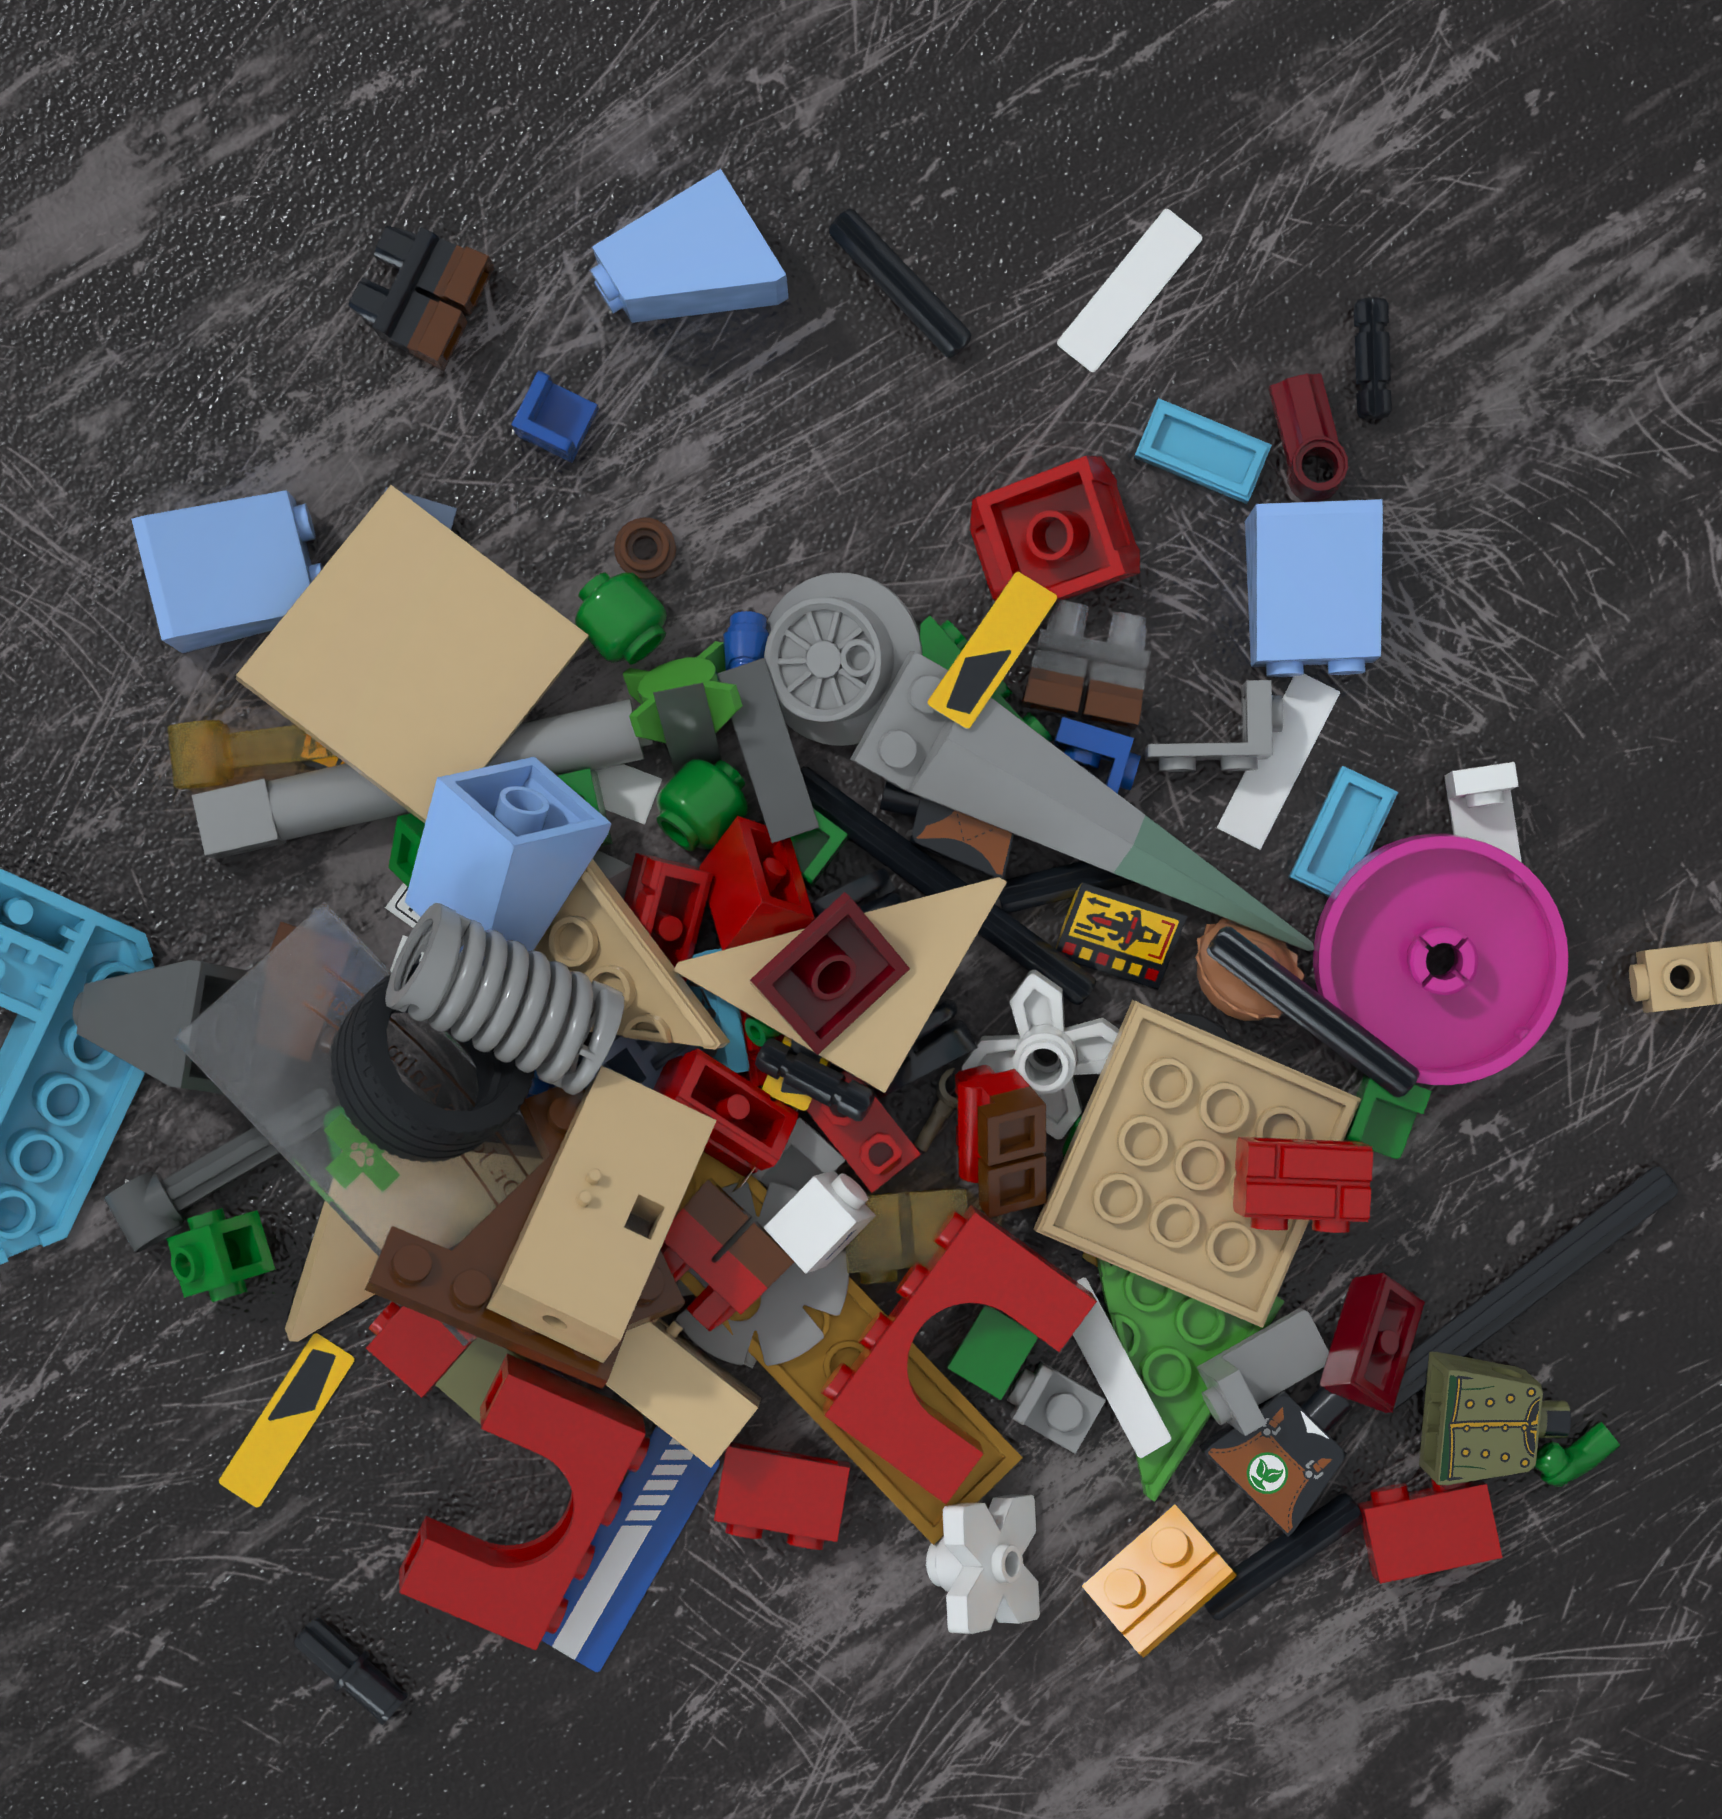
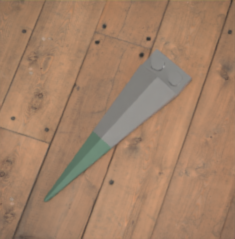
M916 651L909 652L851 756V761L904 791L1094 865L1303 950H1314L1312 941L994 699H989L969 729L963 728L928 706V699L948 670Z

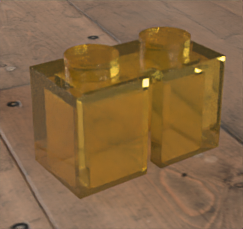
M966 1188L867 1195L868 1200L865 1204L876 1216L845 1247L847 1273L860 1272L861 1284L898 1281L897 1269L911 1268L917 1261L926 1266L940 1247L933 1242L940 1227L954 1211L962 1216L967 1211Z

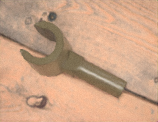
M955 1068L947 1070L940 1077L936 1086L938 1100L932 1109L933 1112L913 1143L914 1146L924 1152H927L946 1118H949L954 1108H958V1098L950 1096L945 1089V1083Z

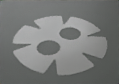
M747 1182L735 1192L732 1191L738 1183L723 1187L722 1189L752 1217L715 1255L714 1260L718 1261L754 1222L757 1221L765 1227L799 1191L786 1185L771 1182L767 1189L760 1216L757 1217L750 1187ZM842 1250L826 1267L807 1274L794 1262L761 1295L760 1307L753 1317L745 1321L728 1319L733 1335L723 1324H720L712 1331H708L687 1309L677 1316L676 1321L696 1345L723 1361L740 1366L743 1365L755 1330L758 1334L764 1363L767 1366L790 1361L810 1350L824 1338L823 1332L803 1309L804 1305L835 1316L840 1315L849 1283L847 1252ZM692 1268L688 1270L705 1288L709 1285ZM681 1280L676 1283L682 1296L693 1295Z

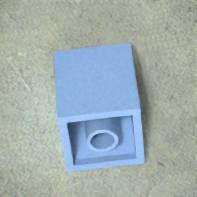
M721 168L592 246L598 265L590 269L595 279L594 283L612 313L623 308L632 323L779 305L788 299L786 273Z
M287 490L149 514L131 519L161 639L181 653L272 631L323 569L321 563L311 564L306 541L315 539V531L307 504L297 505L295 498Z
M1382 499L1255 505L1245 520L1251 667H1266L1267 677H1293L1304 675L1303 665L1328 664V674L1350 675L1365 673V663H1374L1381 657Z
M536 757L437 777L405 903L420 917L434 903L443 904L455 910L458 914L481 923L484 930H496L503 934L506 941L515 940L524 944L527 951L534 950L607 837L611 822Z

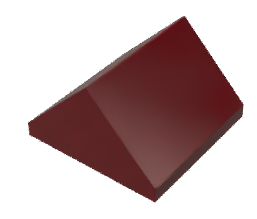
M844 892L750 979V984L801 1039L819 1055L907 973L910 967L853 899Z

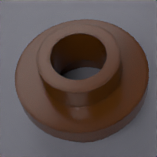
M643 517L628 522L620 529L615 539L614 552L616 560L623 571L634 573L639 579L648 580L661 576L671 567L676 555V544L671 531L665 524L653 518ZM651 539L657 544V552L653 558L641 560L635 556L634 547L639 540Z

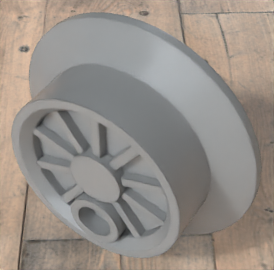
M829 573L808 579L789 591L780 600L767 620L766 629L769 632V636L765 646L764 659L785 723L800 735L822 744L837 746L859 744L909 652L916 651L922 655L918 627L903 601L880 582L859 574Z

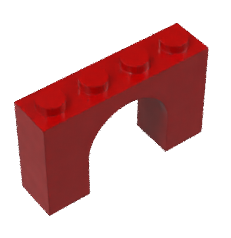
M970 1205L963 1216L954 1211L946 1219L933 1239V1242L940 1246L926 1266L917 1261L909 1269L895 1291L902 1296L901 1300L888 1317L879 1312L872 1319L858 1340V1343L865 1347L851 1367L842 1362L831 1374L821 1390V1394L827 1397L823 1404V1412L826 1418L945 1504L949 1502L984 1453L979 1441L929 1406L914 1390L908 1377L907 1364L911 1344L919 1329L928 1319L945 1308L958 1304L978 1303L1003 1311L1060 1352L1097 1302L1092 1292L991 1218H988V1216L973 1205Z
M506 1354L480 1406L481 1429L538 1453L553 1462L565 1475L572 1490L567 1509L558 1523L547 1533L532 1541L516 1545L490 1543L426 1516L399 1569V1593L528 1648L537 1650L545 1632L554 1634L559 1628L568 1606V1599L563 1597L572 1579L575 1578L581 1581L587 1573L595 1553V1546L590 1543L600 1524L608 1527L615 1518L623 1493L618 1488L627 1470L635 1473L640 1468L647 1454L650 1438L645 1436L644 1419L640 1411L510 1354Z

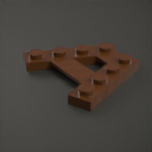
M556 1087L526 1098L519 1108L543 1158V1162L453 1250L392 1226L386 1236L365 1290L602 1389L608 1382L626 1331L678 1311L685 1303L661 1250L621 1341L604 1363L487 1309L488 1303L586 1091L584 1088L581 1092L572 1095L565 1092L562 1088ZM630 1213L624 1227L645 1237L649 1224L647 1220Z

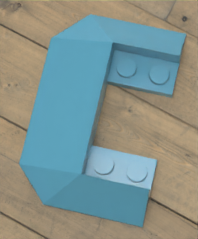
M1 868L0 1006L17 1013V1016L0 1049V1265L8 1262L7 1258L41 1244L45 1247L67 1238L145 1075V1072L76 1034L77 1026L73 1020V1005L77 996L84 990V984L155 968L152 961L153 954L144 932Z

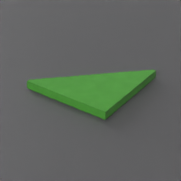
M1096 1257L1108 1320L1171 1435L1170 1442L1143 1458H1139L1136 1454L1143 1493L1155 1502L1212 1415L1202 1396V1392L1207 1390V1387L1197 1366L1269 1326L1285 1301L1276 1296L1262 1328Z

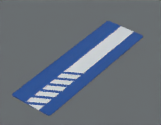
M659 1426L655 1427L650 1436L647 1454L640 1468L635 1473L629 1472L619 1490L623 1493L615 1518L608 1527L600 1524L590 1543L595 1546V1553L587 1573L581 1581L573 1578L563 1597L568 1599V1606L559 1628L554 1634L545 1632L541 1641L594 1672L601 1671L719 1467V1459L710 1468Z

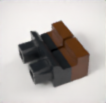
M387 225L376 245L374 257L399 270L394 283L389 290L362 277L348 306L354 313L373 325L372 327L379 338L444 372L468 323L464 314L471 317L494 270V266L488 255L467 246L463 248L448 242L425 228L420 227L416 235L410 231Z

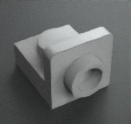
M1041 1361L1034 1373L1026 1368L1022 1370L1007 1397V1401L1015 1405L1010 1414L1012 1420L1021 1425L1028 1426L1076 1454L1106 1401L1104 1397Z

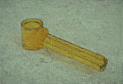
M220 720L184 722L167 726L174 789L204 788L228 784L229 779L234 777L235 769L337 757L296 725L230 732L227 724H223V721Z

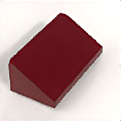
M1384 1273L1352 1279L1320 1380V1386L1333 1394L1384 1413L1393 1412L1425 1302Z

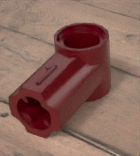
M1306 373L1286 378L1279 383L1270 385L1268 390L1288 465L1287 483L1292 493L1306 502H1321L1331 498L1345 478L1348 470V457L1338 441L1322 374ZM1310 457L1324 459L1332 468L1333 478L1325 483H1316L1309 480L1302 470L1303 460Z

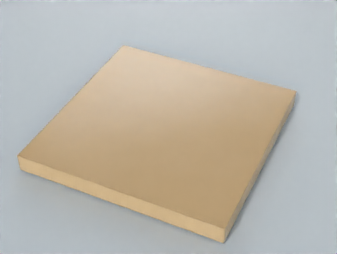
M390 485L236 674V680L425 823L437 777L487 767L586 643L589 635L402 492Z
M1132 1000L1047 1196L1046 1203L1043 1205L1034 1226V1230L1263 1328L1309 1220L1289 1219L1288 1230H1262L1250 1227L1251 1217H1243L1234 1212L1236 1141L1238 1137L1344 1141L1361 1098Z

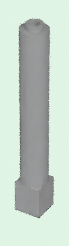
M631 699L521 723L488 766L536 757L556 776L589 768L598 770L644 759L642 747L652 745L653 741L635 736L629 718L634 709ZM346 763L270 781L260 779L192 795L204 854L212 859L286 843V840L409 813L408 810Z

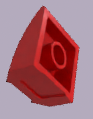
M1086 455L972 499L970 532L994 601L997 600L1016 572L1022 573L1056 594L1057 600L1055 602L1140 574V549L1136 545L1117 487V479L1102 456Z

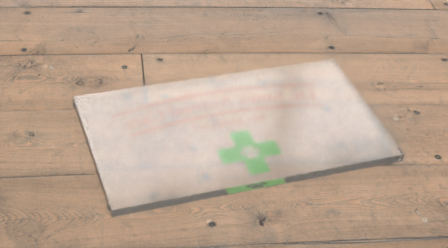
M324 902L320 907L313 908L311 915L189 1026L182 1027L179 1030L178 1036L173 1041L378 1256L392 1226L453 1250L543 1162V1158L520 1109L504 1127L482 1145L456 1158L431 1163V1161L426 1163H420V1161L413 1162L406 1158H398L397 1155L388 1154L386 1150H381L375 1143L372 1144L368 1141V1138L365 1135L363 1136L357 1127L353 1126L351 1119L346 1116L344 1108L339 1103L340 1100L336 1096V1088L332 1082V1046L341 1024L352 1007L378 982L392 972ZM408 1013L392 1014L386 1029L389 1057L401 1080L422 1100L442 1109L454 1111L473 1110L479 1089L476 1066L471 1056L447 1031L441 1032L433 1029L430 1026L429 1019L420 1022L412 1019ZM441 1322L463 1346L477 1339L472 1334Z

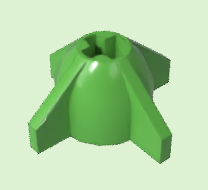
M715 641L697 657L672 660L657 666L651 671L628 668L623 673L629 694L641 704L629 715L636 737L666 744L653 692L703 683L715 734L743 706L737 686L720 682L717 675L726 671L723 642Z

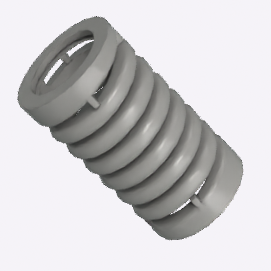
M434 903L430 906L412 929L394 965L385 998L387 1007L403 1013L408 1009L409 1016L416 1021L423 1022L429 1019L430 1026L437 1031H447L451 1027V1035L454 1039L466 1042L472 1038L474 1048L481 1052H489L494 1048L496 1059L502 1062H511L515 1059V1065L519 1070L526 1073L536 1070L540 1080L556 1085L572 1095L581 1092L598 1072L614 1042L624 1011V996L621 991L595 980L591 983L586 974L578 971L570 972L565 964L558 961L549 962L545 954L534 950L527 951L524 944L518 941H506L502 933L491 929L484 930L481 923L468 919L440 903ZM421 952H424L423 957L419 965L417 966L415 972L413 973L409 981L406 983L408 974L412 966L414 965L415 961L417 960ZM594 1025L589 1045H583L587 1038V1035L589 1034L591 1028ZM580 1054L584 1057L580 1065L576 1069L578 1057Z

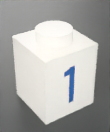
M833 1170L813 1176L768 1222L764 1229L803 1272L807 1274L826 1267L876 1215L865 1204L868 1197L860 1185L848 1175L843 1173L838 1175Z

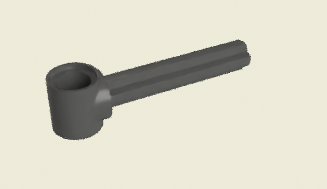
M316 1090L167 1178L163 1179L157 1172L155 1174L153 1171L147 1172L112 1191L104 1198V1201L134 1253L141 1252L184 1226L183 1221H185L183 1210L322 1130L321 1121L324 1115L335 1107L323 1090Z

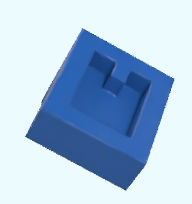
M1062 717L1053 745L1065 748L1064 753L1080 765L1098 769L1101 759L1111 761L1105 785L1117 794L1119 788L1131 790L1141 755L1130 752L1134 738Z

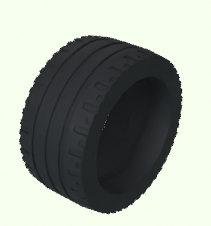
M420 962L412 966L408 974L406 983L409 981V979L415 972ZM390 974L378 982L352 1007L335 1036V1042L332 1046L331 1074H333L332 1082L336 1088V1096L339 1097V1103L344 1108L346 1116L351 1119L353 1126L357 1127L359 1132L368 1138V1141L372 1144L375 1143L379 1149L386 1150L388 1154L397 1155L398 1158H406L413 1162L420 1161V1163L429 1161L431 1163L443 1162L456 1158L482 1145L511 1120L529 1093L528 1090L532 1086V1078L535 1071L526 1073L519 1070L515 1065V1059L511 1062H502L496 1059L494 1048L489 1052H481L475 1049L471 1038L463 1043L476 1066L479 1093L473 1110H445L422 1100L401 1080L389 1057L386 1033L389 1019L394 1013H403L386 1006L385 998Z

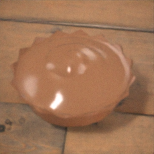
M1224 917L1217 924H1207L1204 935L1197 938L1198 953L1195 958L1198 962L1197 978L1201 990L1209 1001L1226 1015L1243 1021H1259L1267 1017L1279 1018L1284 1013L1211 958L1206 950L1216 933L1220 929L1229 926L1303 981L1305 974L1297 967L1298 955L1287 948L1286 942Z

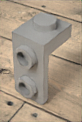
M1246 680L1241 686L1242 743L1148 744L1145 747V761H1159L1160 772L1196 771V760H1220L1221 771L1258 770V759H1268L1273 755L1272 732H1282L1283 730L1282 695H1272L1271 680Z
M1298 1308L1197 1366L1207 1387V1390L1202 1392L1203 1399L1219 1425L1227 1422L1244 1436L1267 1424L1258 1407L1259 1404L1325 1367L1329 1351L1309 1312L1303 1308Z

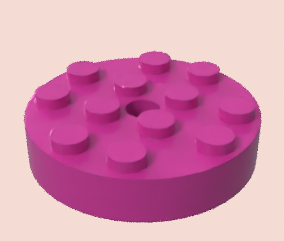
M1424 834L1400 839L1384 845L1367 855L1345 874L1334 888L1320 915L1314 940L1313 967L1318 993L1418 1068L1420 1075L1416 1083L1455 1085L1480 1080L1498 1073L1524 1056L1539 1041L1554 1019L1564 994L1568 974V945L1563 921L1550 893L1532 871L1519 860L1497 847L1468 837L1452 834ZM1449 943L1455 954L1454 964L1444 974L1431 975L1426 966V958L1429 952L1426 946L1434 947L1437 944Z

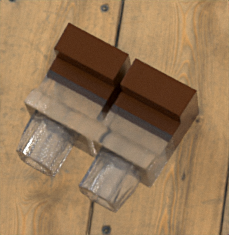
M1057 600L1049 618L1047 629H1041L1038 635L1021 707L1075 718L1080 705L1086 667L1090 665L1091 672L1081 719L1135 730L1140 721L1142 696L1151 652L1144 650L1146 618L1123 612H1113L1107 642L1083 638L1089 606Z

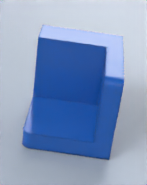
M538 370L511 426L517 437L573 463L599 407L598 404L554 384L550 375Z

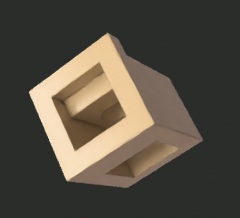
M1722 941L1636 952L1637 964L1630 965L1629 981L1633 999L1635 1002L1642 1001L1644 1013L1722 1004ZM1678 965L1686 968L1689 976V983L1682 990L1675 988L1670 981V973Z

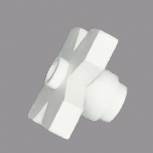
M1031 970L1010 998V1005L1019 1034L982 1036L977 1042L979 1048L969 1053L963 1062L962 1070L981 1065L990 1066L995 1073L1016 1069L1046 1103V1132L1055 1139H1062L1082 1113L1083 1108L1073 1075L1100 1074L1119 1029L1104 1018L1065 1027L1063 989L1037 970ZM1049 1049L1055 1052L1058 1057L1053 1061L1045 1062L1037 1057L1035 1050Z
M1010 1494L993 1497L989 1509L985 1503H958L945 1506L943 1508L944 1536L934 1545L930 1544L926 1557V1568L932 1583L936 1586H941L948 1592L946 1595L948 1631L950 1633L963 1634L991 1630L995 1617L998 1623L1019 1624L1037 1620L1040 1616L1039 1585L1037 1579L1024 1566L1022 1558L1023 1553L1036 1533L1034 1496Z

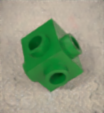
M223 1208L203 1213L187 1219L190 1231L166 1238L171 1253L172 1270L179 1280L184 1298L208 1291L211 1302L247 1292L244 1279L275 1270L258 1210L226 1219Z

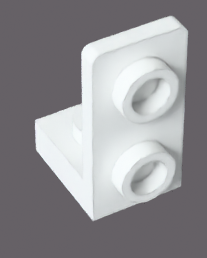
M1515 762L1456 770L1444 775L1453 835L1485 842L1505 851L1521 862L1511 790L1519 787Z

